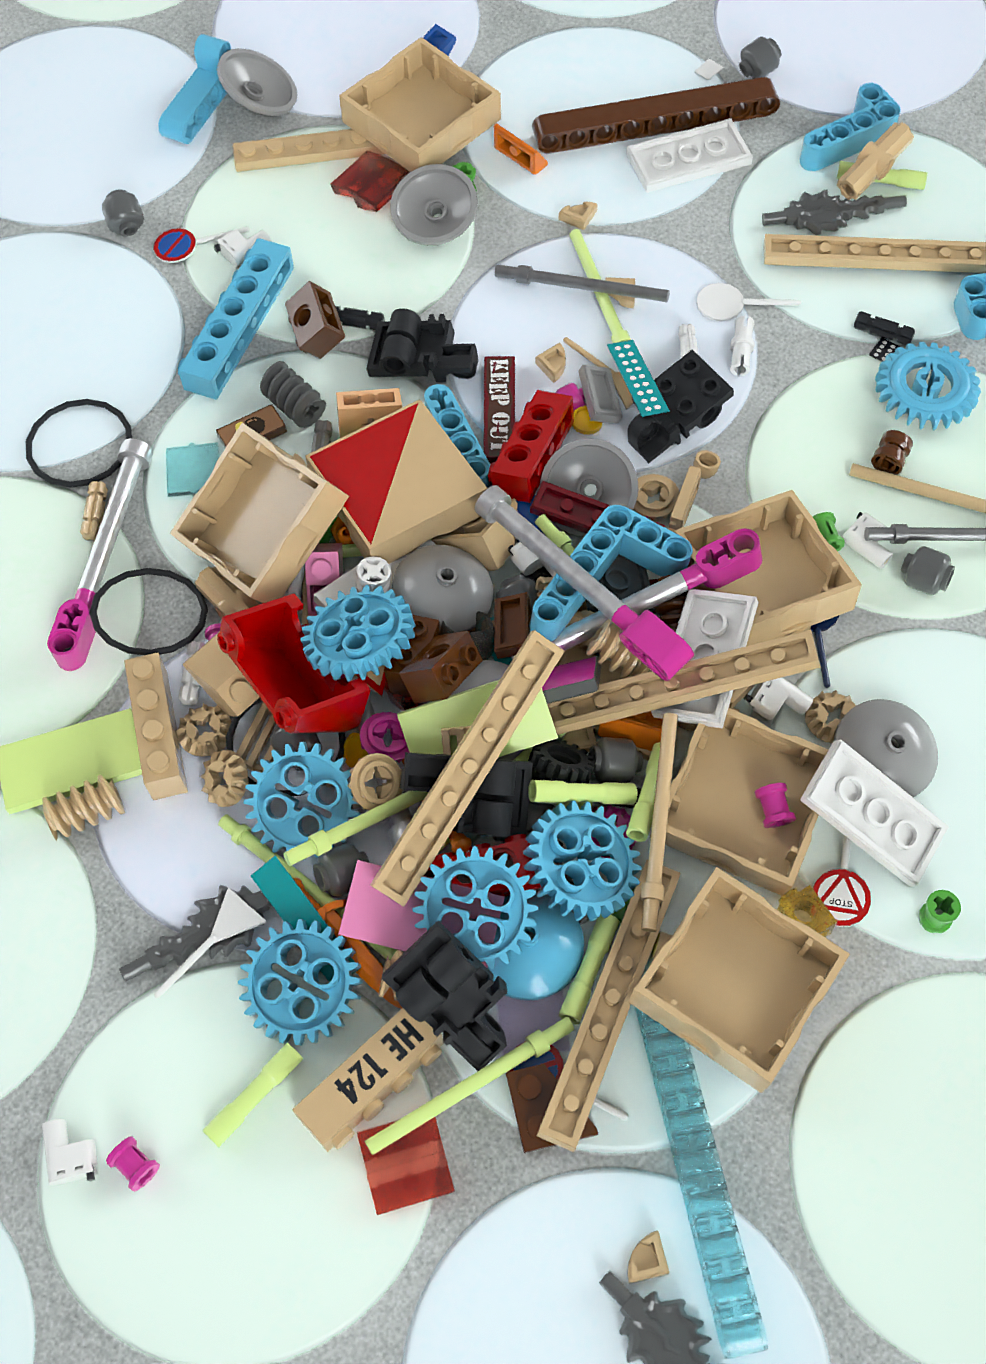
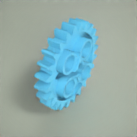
M365 585L362 592H357L355 587H351L350 594L346 596L343 592L338 591V599L335 601L327 597L325 599L327 606L325 608L316 606L317 616H308L309 626L302 627L304 637L301 638L304 647L303 651L313 669H319L322 676L331 673L335 681L344 674L347 682L353 679L354 674H359L360 678L365 680L368 671H372L377 676L380 673V666L384 665L387 668H392L390 661L392 658H403L400 649L411 648L408 639L415 638L413 628L416 625L408 603L405 604L402 595L396 597L392 589L384 593L382 586H378L371 592L369 585Z
M300 742L298 752H295L291 744H285V755H282L277 749L272 750L271 753L274 761L270 762L269 760L261 759L260 763L264 771H251L250 773L258 780L257 784L245 786L247 790L254 793L253 798L243 800L244 804L254 806V811L248 813L245 817L247 819L256 818L258 821L251 829L252 832L260 830L265 832L260 841L261 844L267 843L270 840L275 842L272 849L273 853L278 852L282 847H286V851L308 841V836L310 835L305 833L302 828V821L307 815L314 816L319 822L318 831L324 830L325 832L349 821L350 817L361 815V812L353 809V804L357 802L352 800L354 796L351 789L347 786L350 783V770L343 771L342 769L346 758L342 757L334 762L332 760L334 749H329L322 755L321 744L315 743L311 752H308L306 742ZM295 765L300 766L305 772V780L300 786L293 785L288 779L289 770ZM280 783L297 795L309 793L307 800L330 811L332 817L327 818L310 806L300 809L298 807L300 804L298 799L277 790L275 785ZM325 783L332 784L337 790V798L331 804L323 802L319 795L320 788ZM277 797L282 798L287 804V813L282 818L276 817L271 811V803ZM347 838L340 842L345 843L347 841Z
M572 801L566 808L560 803L552 811L550 809L541 816V819H538L532 825L534 831L525 839L531 845L523 851V854L532 858L524 866V869L535 872V876L528 881L529 884L540 883L542 887L538 891L537 897H543L547 894L551 897L548 908L551 909L558 903L561 905V916L564 917L573 910L576 921L581 920L587 914L590 922L600 917V915L605 919L614 911L617 912L625 906V902L634 896L631 889L640 883L633 875L641 871L642 867L632 862L641 854L639 851L630 850L629 846L634 840L623 836L627 825H621L617 828L614 825L617 815L613 814L606 819L603 817L604 807L600 806L595 812H592L590 802L588 801L580 809L576 801ZM591 836L597 839L600 847L592 841ZM557 839L562 840L567 849L562 848ZM601 856H610L611 859H610V858H603V857H601ZM553 862L563 863L564 865H555ZM599 871L606 876L608 883L600 877ZM565 874L573 879L574 886L568 883Z
M477 846L472 847L470 857H466L463 850L458 848L457 860L452 861L446 854L442 855L445 867L441 869L437 865L431 864L430 868L435 875L434 878L421 877L420 879L428 887L427 891H417L414 894L419 899L424 900L423 905L413 908V912L423 914L424 916L423 920L415 924V928H427L428 930L437 921L442 923V918L446 913L455 912L462 917L463 927L460 932L453 935L480 962L486 961L491 971L495 968L494 959L497 957L507 965L509 963L507 955L509 949L519 955L522 953L520 946L517 944L518 939L529 942L531 940V937L524 931L525 926L534 927L537 924L533 919L527 917L529 912L538 910L537 905L527 903V899L535 895L536 891L531 889L524 890L523 885L530 879L529 875L518 878L515 874L520 864L516 863L510 868L505 866L507 861L506 853L498 861L494 860L493 848H489L484 857L479 856ZM458 874H465L472 880L473 888L471 893L466 896L456 895L452 891L451 882ZM494 884H503L510 891L509 901L502 906L492 904L489 900L488 891ZM447 897L472 904L475 898H479L483 908L508 913L509 919L503 920L486 914H479L477 919L470 918L471 912L469 910L444 905L442 900ZM485 922H494L501 930L500 938L494 943H486L479 936V928Z
M298 919L296 930L293 929L289 922L284 921L282 926L283 933L280 934L276 929L270 927L269 935L271 939L266 941L257 937L256 941L261 949L258 952L247 950L246 953L253 959L252 964H242L240 966L249 975L248 978L238 980L239 985L248 987V992L242 994L239 1000L251 1002L252 1005L244 1013L247 1016L258 1015L253 1024L255 1028L260 1029L268 1025L265 1033L266 1037L273 1038L280 1031L279 1043H288L293 1034L295 1045L302 1046L305 1035H307L311 1043L316 1044L319 1040V1031L326 1037H332L331 1024L334 1023L339 1027L345 1026L341 1018L343 1012L354 1015L355 1011L348 1005L349 1000H360L361 998L360 995L352 992L353 986L363 983V980L352 975L353 972L361 968V964L349 962V959L356 951L353 948L342 950L347 939L341 935L332 940L335 929L330 926L321 933V923L318 921H313L309 930L307 929L306 921ZM295 946H299L302 950L301 960L298 964L290 966L287 962L288 951ZM278 964L290 973L303 977L307 983L326 992L329 995V999L324 1001L309 990L299 988L297 983L275 972L272 966ZM331 964L334 969V977L330 983L322 985L318 979L319 971L323 966ZM279 979L282 984V992L278 998L271 1000L267 994L268 986L272 981ZM311 998L315 1006L314 1012L309 1018L303 1019L299 1014V1006L303 1000Z

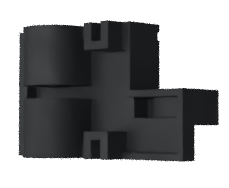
M400 308L392 312L390 321H378L366 370L369 377H427L429 370H431L436 382H446L448 374L461 379L474 377L479 359L475 343L453 344L455 331L451 320H446L444 314H439L438 320L435 319L434 314H429L427 321H421L420 316L416 312Z
M693 349L654 379L670 412L644 417L638 414L628 426L629 444L648 463L674 443L679 445L681 443L680 433L687 439L690 436L689 431L695 426L702 429L712 424L721 413L722 405L734 396V389Z
M405 752L400 788L406 791L429 792L451 758V755ZM497 759L453 828V831L457 833L473 832L475 834L498 837L526 834L529 808L528 788L531 782L533 763Z
M439 921L430 927L382 974V980L396 992V998L402 1008L416 1021L423 1022L425 1020L433 1028V1034L437 1037L443 1032V1043L446 1046L450 1044L477 1071L484 1068L507 1046L503 1029L488 1013L507 994L506 982L499 975L494 981L493 973Z

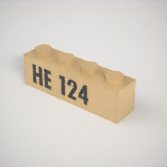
M159 652L124 660L144 785L153 801L187 793L188 789L180 743L176 733L177 725L168 673Z
M402 1008L299 1102L292 1111L327 1153L333 1147L337 1150L342 1148L355 1134L352 1129L363 1119L367 1122L373 1119L383 1109V1100L393 1091L396 1094L403 1091L412 1082L414 1077L411 1074L422 1064L425 1067L429 1066L442 1053L440 1047L444 1044L442 1034L437 1037L433 1034V1028L425 1020L423 1022L416 1021Z

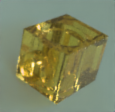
M810 885L801 891H798L797 888L791 889L778 900L780 904L777 910L780 913L804 923L824 937L830 935L837 924L836 919ZM803 910L811 916L812 921L803 922L795 916L794 911Z

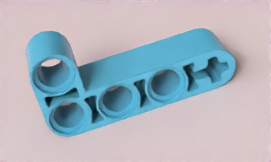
M206 34L198 36L194 47L197 69L161 115L158 126L161 136L189 144L225 97L227 92L218 78L217 65L221 56L231 50V45L228 41Z
M876 83L861 85L852 114L805 135L800 155L801 167L808 171H818L861 152L870 141L875 143L894 122L898 123L901 112L899 104L880 85Z
M986 273L969 275L963 278L953 303L962 333L972 340H980L986 337Z
M441 384L428 387L424 394L426 408L485 486L489 488V461L452 391L447 386Z

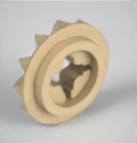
M648 474L639 477L638 497L634 510L642 516L650 517L652 521L657 517L666 519L673 511L680 493L677 485L671 479L658 474ZM660 491L659 501L655 500L648 504V496L653 497Z
M837 690L832 693L821 691L818 696L813 698L811 706L805 712L807 727L820 740L833 743L835 731L841 721L840 719L857 705L851 700L850 695L838 694ZM835 709H841L840 719L836 718L830 721L829 724H826L829 715L828 711L833 712Z
M203 703L202 707L196 709L189 708L188 714L184 718H180L178 730H176L179 743L186 752L194 756H211V753L219 752L226 747V734L232 721L228 713L223 712L218 705L212 707ZM209 722L210 728L214 732L209 733L205 731L202 735H199L195 725L205 726Z
M222 750L211 753V759L203 762L206 771L199 776L205 780V785L201 791L208 794V802L215 803L218 807L233 806L243 798L246 792L245 786L248 785L246 764L242 757L234 751ZM219 772H224L223 778L227 785H220L222 779L219 776Z
M372 753L359 758L355 767L349 771L351 779L347 786L351 789L354 796L352 800L362 806L363 810L369 811L402 794L403 790L400 788L401 769L391 757L385 754ZM373 772L375 778L387 780V783H382L376 787V793L374 787L365 786V782L373 779Z

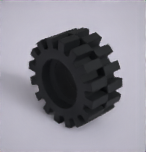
M553 739L532 747L528 762L533 763L531 780L589 784L595 767L594 758L592 755H587L588 751L585 749L579 750L578 745L574 743L572 746L568 745L567 741L562 739L561 742Z

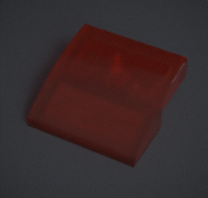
M366 151L330 185L334 194L353 198L357 208L378 212L391 200L398 183L410 172L387 157Z
M435 1117L374 1155L370 1153L365 1140L398 1120L357 1131L377 1215L455 1192Z

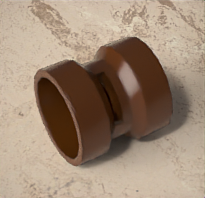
M899 430L886 431L880 440L879 448L875 450L871 459L873 467L876 470L894 475L901 473L906 462L905 458L909 456L913 447L912 439Z

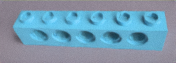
M258 238L253 247L248 249L241 267L234 272L227 290L223 291L220 295L218 305L213 313L207 316L204 328L194 338L190 351L185 358L181 359L178 365V375L184 390L215 400L218 399L294 269L290 247Z

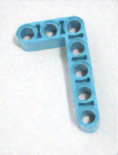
M611 505L603 511L570 557L597 581L602 578L618 554L662 577L673 575L687 568L693 549L690 542L682 536L625 506ZM556 574L534 603L530 621V632L535 630L548 640L554 641L559 637L586 598Z

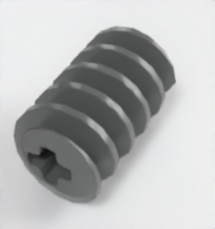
M284 361L273 363L263 374L260 382L261 393L277 406L280 411L285 413L289 419L293 420L298 427H310L321 418L327 403L325 400H321L320 393L316 389H312V386L308 382H304L300 375H296L292 368H288Z

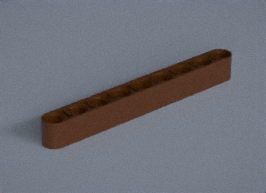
M760 77L542 114L532 122V130L538 149L542 153L550 154L685 131L727 119L737 122L766 117L774 114L779 109L780 99L771 79Z

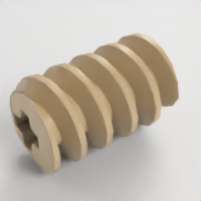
M610 619L602 624L591 639L586 654L590 656L599 650L600 655L597 661L599 664L609 658L611 659L608 669L610 672H613L618 667L623 668L620 679L652 671L624 646L619 638L622 630L616 624H610Z
M98 775V787L96 788L86 780L84 781V793H80L74 786H71L69 799L59 791L56 793L57 804L54 805L46 797L42 798L43 813L56 841L58 840V831L64 837L71 836V824L81 832L85 830V819L93 826L98 825L99 813L106 820L112 819L113 807L120 815L125 814L124 805L112 779L108 782L102 775Z

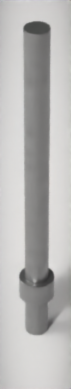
M497 264L494 271L496 277L515 279L517 283L528 285L531 282L661 302H668L670 290L538 271L533 270L532 266L526 265L511 267Z
M891 524L890 527H866L864 538L865 540L890 541L891 544H906L907 541H986V528L908 527L907 524Z

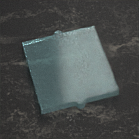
M218 442L198 445L190 443L189 446L166 448L168 497L191 494L194 497L210 477L219 459Z

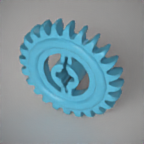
M919 342L918 347L913 343H909L905 349L898 347L894 353L887 354L885 361L880 363L879 371L875 377L877 382L875 391L881 393L879 397L880 403L888 401L886 412L891 411L895 407L898 408L895 415L896 420L903 414H908L907 426L915 418H919L920 430L923 429L927 420L931 421L932 429L936 430L941 419L944 427L948 429L952 419L956 424H959L963 416L969 417L972 409L977 406L978 397L981 394L979 387L981 380L978 376H975L977 370L973 366H968L970 361L967 358H959L960 352L954 351L951 353L948 346L945 345L942 348H938V344L933 342L931 346H927L925 342ZM924 367L917 372L913 386L910 389L906 381V375L914 369ZM930 370H931V375H930L929 381H928V383H927L926 380H927V377H928L929 372H930ZM944 375H946L951 383V391L945 396L938 398L945 381Z

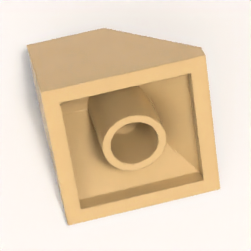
M515 498L511 499L510 506L517 511V501ZM481 516L449 533L431 539L436 545H449L470 553L483 564L487 571L500 569L505 564V560L511 555L508 547L510 545L515 546V537L497 521L488 523Z
M217 633L182 665L223 712L228 713L229 716L238 717L259 698V695L229 655L220 649Z

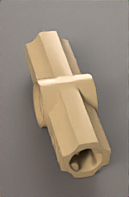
M894 122L875 143L870 141L859 153L856 162L838 179L837 187L844 197L856 200L876 179L880 181L887 175L895 159L913 141L914 135L911 133L910 127L903 122Z
M216 566L205 568L199 573V577L195 581L196 588L211 602L221 619L223 616L258 605L255 599L249 597L221 575Z

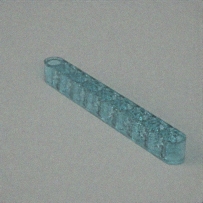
M635 1007L721 1350L726 1360L767 1351L768 1342L689 1043Z

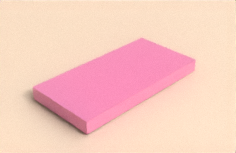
M357 860L339 935L407 951L427 931V928H415V924L423 920L424 916L423 914L413 912V908L423 905L424 900L414 895L415 892L427 891L428 887L420 881L403 907L370 886L381 865ZM451 883L452 891L456 895L466 896L471 893L472 888ZM488 893L492 904L497 906L503 905L504 896ZM447 897L442 900L444 905L469 910L471 912L470 918L477 919L479 914L500 918L501 911L483 908L479 898H475L472 904ZM448 912L443 916L442 924L452 934L461 931L463 920L459 914ZM494 922L483 923L479 928L480 938L486 943H494L498 925Z

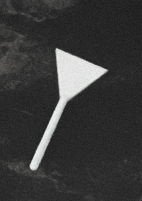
M228 887L210 937L155 991L154 997L160 998L214 943L263 925L267 921Z

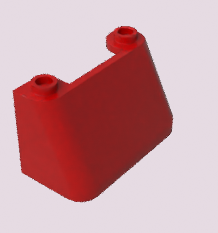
M295 593L222 617L220 633L217 635L220 649L229 655L273 714L278 727L288 733H341L357 728L360 725L371 689L361 678L347 682L345 677L335 681L331 673L322 676L319 669H313L310 661L306 658L301 638L304 637L302 627L308 625L300 624L297 611L302 610L304 604Z

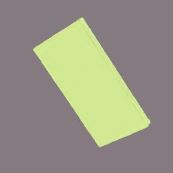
M499 680L451 695L445 700L429 702L397 713L409 752L443 754L441 728L471 726ZM542 688L499 757L558 738ZM456 735L449 736L451 756L457 748Z
M131 708L0 746V783L5 809L9 814L43 805L42 798L44 797L50 802L56 801V793L59 791L65 797H69L71 786H74L80 793H83L84 781L86 780L96 788L98 787V775H102L108 782L112 779L114 783L142 775Z

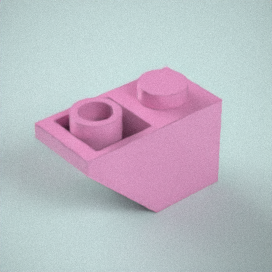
M318 543L305 562L308 616L317 615L315 607L318 605L314 602V594L344 575L342 543Z

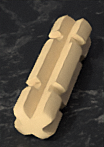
M92 481L88 487L87 493L90 495L86 497L83 513L85 521L82 522L80 533L85 540H95L99 530L98 526H100L106 503L103 500L107 497L108 489L102 481Z

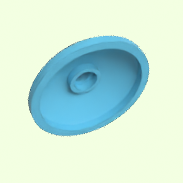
M536 892L535 895L527 899L528 904L538 906L537 911L529 912L527 915L528 918L533 919L537 924L534 927L525 926L524 928L525 932L529 931L535 935L530 942L518 939L517 944L520 946L522 953L519 955L509 949L507 951L509 958L507 965L499 957L494 959L495 968L491 972L493 973L494 981L499 975L506 982L507 994L504 995L506 997L524 1001L550 997L569 985L579 970L584 956L582 928L579 921L575 920L572 911L563 917L561 916L560 904L557 903L551 909L548 908L551 898L549 895L538 898V892ZM510 896L504 898L503 905L509 901ZM501 912L499 919L508 920L509 914ZM497 926L494 942L501 936L499 926Z

